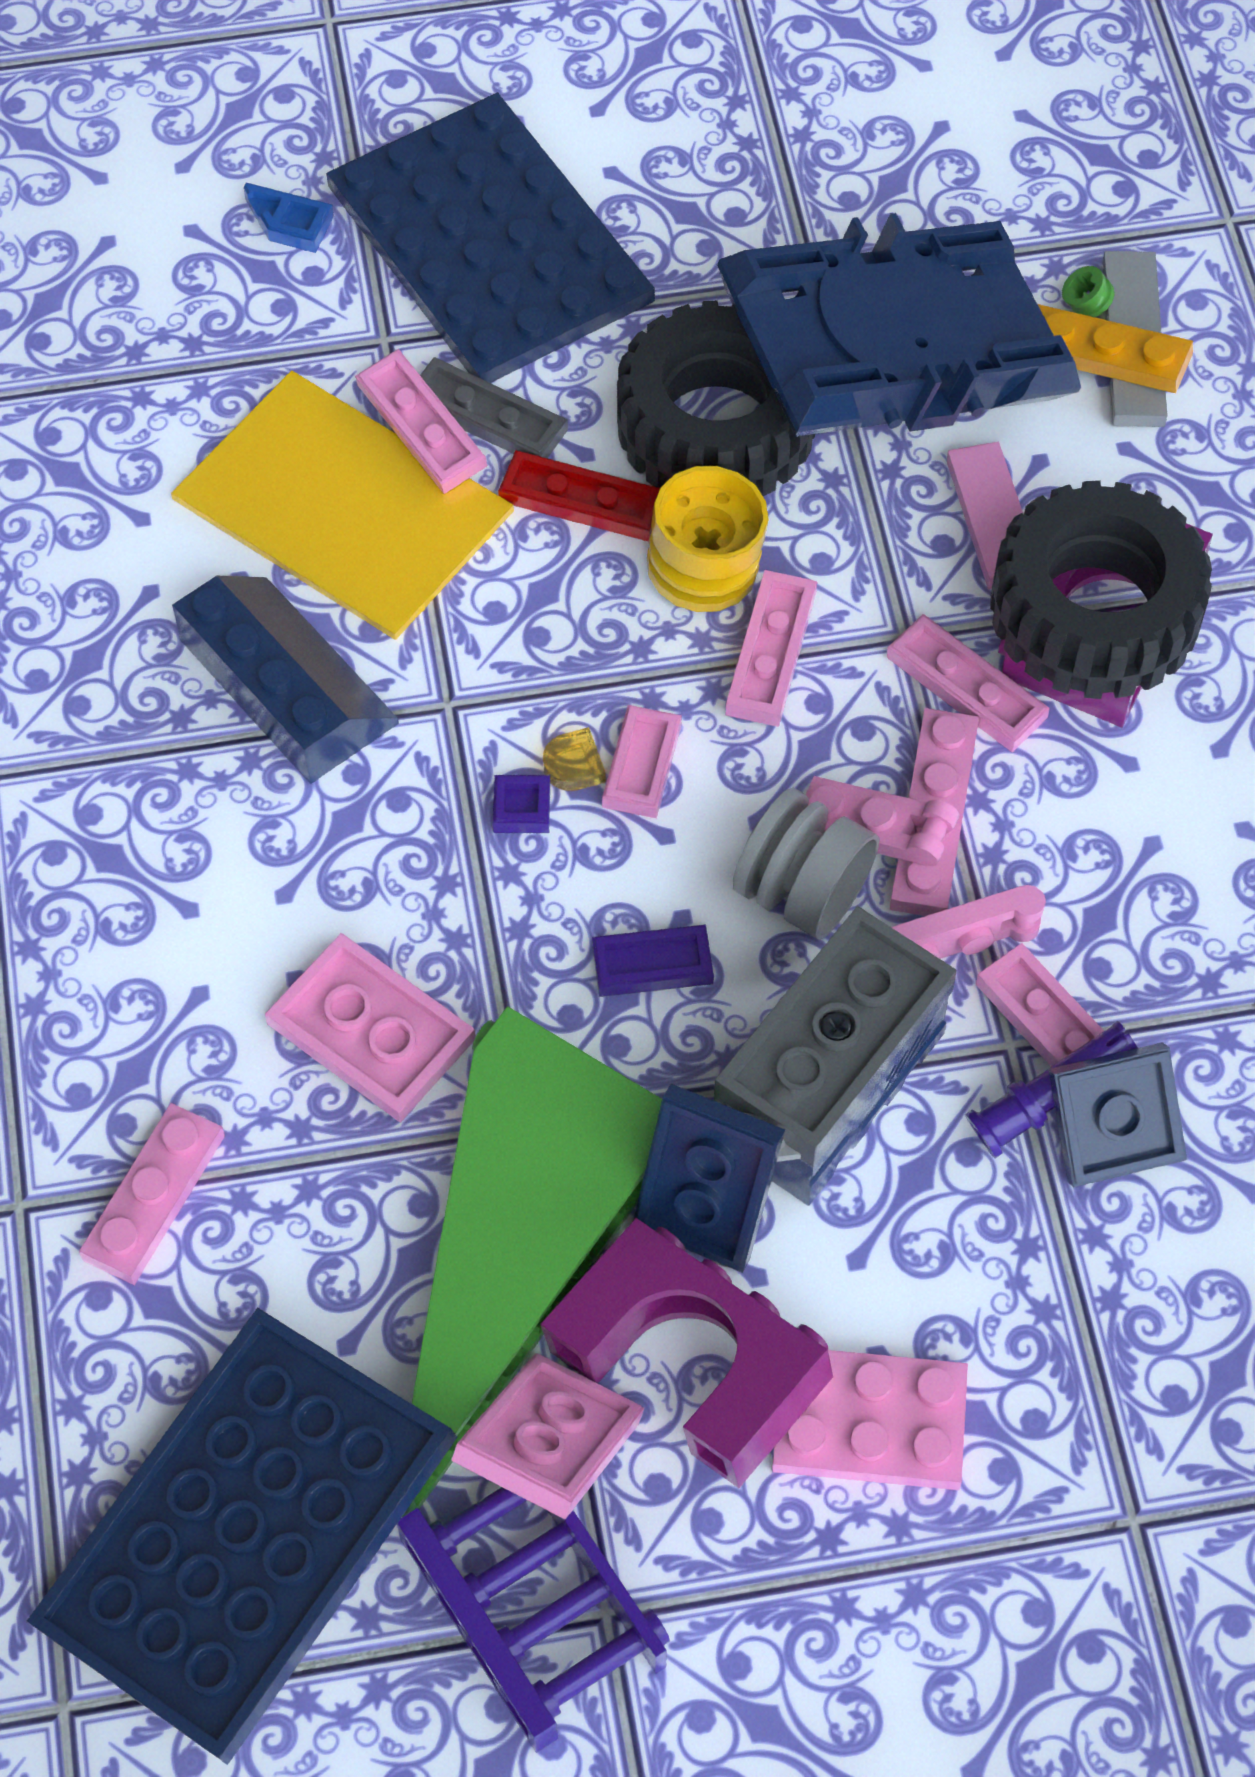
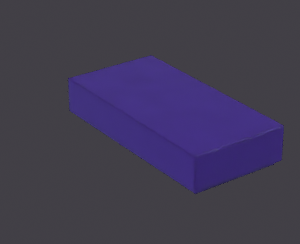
M706 924L592 937L599 997L711 985L714 983Z

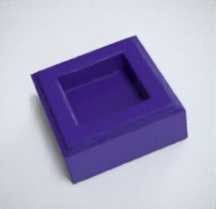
M494 775L493 833H550V775Z

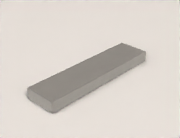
M1105 251L1102 262L1103 274L1111 282L1115 292L1111 305L1105 311L1106 320L1162 333L1156 252ZM1110 378L1113 426L1165 427L1168 417L1166 391Z

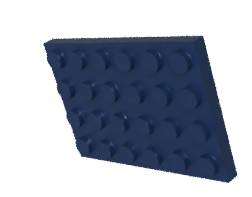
M498 92L326 172L330 190L467 372L489 383L655 302L654 286Z
M257 1307L30 1615L27 1622L228 1766L453 1445L457 1436L450 1427Z

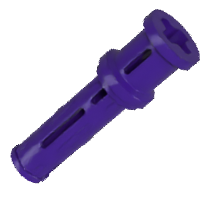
M1116 1021L1110 1028L1049 1069L1138 1047L1129 1033L1127 1035L1123 1033L1126 1031L1123 1025ZM1049 1069L1027 1084L1021 1080L1017 1083L1015 1081L1007 1086L1008 1093L980 1112L972 1109L965 1114L970 1126L993 1158L996 1159L1002 1155V1147L1032 1127L1035 1130H1039L1045 1125L1044 1122L1048 1120L1046 1113L1055 1108Z

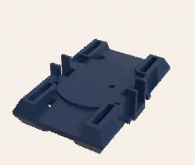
M890 213L872 252L860 253L868 233L865 231L859 218L854 217L843 239L743 250L721 258L718 261L717 266L725 290L771 386L775 390L776 397L795 437L888 424L890 429L899 427L903 421H905L909 432L953 426L960 413L970 412L973 417H977L987 409L1050 401L1078 393L1081 389L1075 361L1062 336H1054L1016 265L1014 246L1001 221L905 232L897 214ZM975 270L971 276H965L963 271ZM798 291L797 295L790 299H785L782 294Z

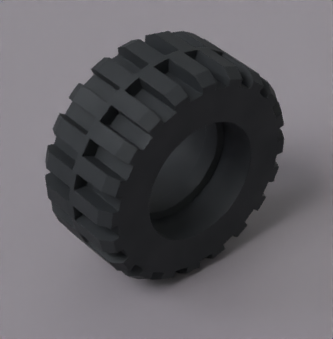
M718 300L703 301L702 307L691 309L689 304L677 307L672 310V316L669 318L662 314L647 324V333L640 331L628 344V352L621 358L617 380L618 437L621 448L627 452L628 462L639 474L646 472V482L652 486L661 488L676 473L695 466H719L740 473L754 483L762 496H765L776 490V481L782 484L787 483L798 473V465L806 462L812 450V439L815 438V434L795 437L776 397L775 390L771 386L733 305L718 306ZM727 387L749 395L760 406L739 418L707 420L683 411L674 402L686 393L696 389Z
M1101 480L1084 481L1081 488L1072 489L1071 485L1068 484L1051 490L1050 499L1048 500L1042 495L1025 506L1024 514L1016 515L1007 527L1006 536L1001 540L991 590L990 609L994 612L992 624L996 636L1001 640L1005 639L1003 649L1015 663L1023 660L1026 663L1024 672L1038 682L1046 678L1053 682L1052 689L1065 694H1069L1070 689L1084 692V698L1101 699L1103 693L1110 692L1114 693L1115 698L1134 695L1136 686L1141 685L1143 690H1150L1163 683L1165 673L1167 675L1175 674L1185 663L1187 653L1193 651L1212 588V583L1210 582L1212 573L1210 556L1205 551H1202L1204 541L1197 529L1193 526L1185 527L1187 517L1173 505L1169 509L1161 505L1162 498L1148 490L1143 495L1131 491V484L1115 482L1114 487L1101 486ZM1074 569H1106L1132 581L1142 591L1147 602L1134 609L1122 612L1094 611L1069 600L1058 590L1052 580Z

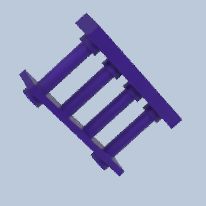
M500 1487L447 1522L441 1524L439 1520H436L430 1525L419 1508H416L402 1517L397 1523L400 1540L536 1753L558 1739L557 1723L554 1718L561 1714L559 1706L618 1667L642 1653L655 1674L666 1668L667 1650L664 1645L670 1642V1638L665 1627L651 1608L644 1612L640 1611L574 1510L566 1519L548 1511L556 1526L478 1576L470 1572L462 1577L450 1558L458 1553L455 1546L528 1500ZM569 1547H572L591 1578L511 1630L506 1625L496 1630L484 1611L492 1605L490 1598ZM606 1599L627 1631L546 1684L541 1679L531 1684L519 1665L520 1662L526 1659L524 1652Z

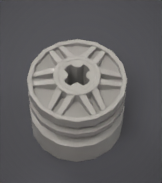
M792 787L785 790L771 804L750 834L733 876V890L748 900L757 896V904L767 911L777 907L788 895L784 909V919L814 938L821 940L828 936L840 923L862 889L876 858L880 838L876 833L845 816L837 819L824 832L828 818V808L819 801L808 805L809 798L806 794Z

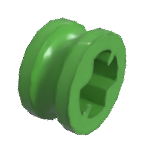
M1084 266L1074 271L1066 279L1062 288V297L1074 313L1097 317L1105 312L1115 296L1114 287L1111 282L1105 278L1099 268L1094 266Z

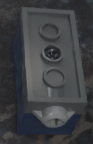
M858 905L715 1079L714 1101L785 1129L772 1182L807 1206H810L832 1178L839 1162L850 1149H854L865 1136L873 1119L883 1106H888L898 1094L906 1077L916 1064L923 1062L945 1034L947 1023L944 1020L949 996L953 992L957 972L955 968Z

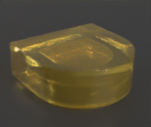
M589 727L559 735L546 745L543 752V770L545 775H550L553 786L561 790L576 791L606 782V772Z

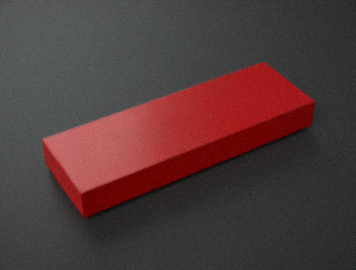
M515 450L498 490V496L516 507L649 542L652 532L651 523L654 504L660 488Z

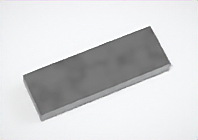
M433 357L420 374L464 431L514 454L515 450L548 458L568 431V419L436 357Z

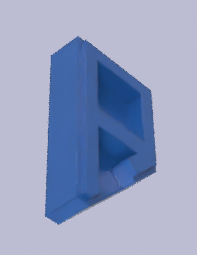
M245 183L243 187L245 200L269 241L313 253L317 252L334 217L332 204Z

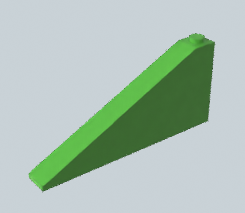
M509 1006L506 1007L496 1022L489 1020L481 1027L472 1045L474 1051L411 1403L450 1427L456 1434L457 1439L402 1517L416 1508L420 1509L453 1463L451 1460L457 1443L511 1382L543 1337L544 1333L540 1324L596 1263L638 1204L662 1102L660 1097Z

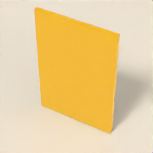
M292 370L171 492L172 499L394 640L398 639L514 512L513 504L470 478L443 494L396 433Z

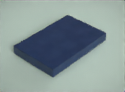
M670 1084L662 1098L634 1220L637 1218L653 1230H656L657 1227H663L675 1235L686 1250L743 1273L751 1258L785 1129Z

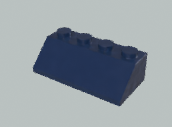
M216 575L172 604L180 641L310 784L399 724L398 717L267 577Z

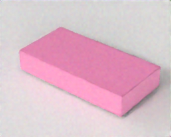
M632 705L627 706L602 797V808L657 819L682 726V715Z

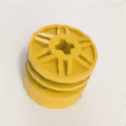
M695 466L676 473L660 488L654 504L651 523L652 532L649 537V548L646 557L648 577L659 594L678 607L695 612H717L738 604L752 591L759 570V562L762 555L761 549L765 541L769 521L766 500L757 486L740 473L719 466Z

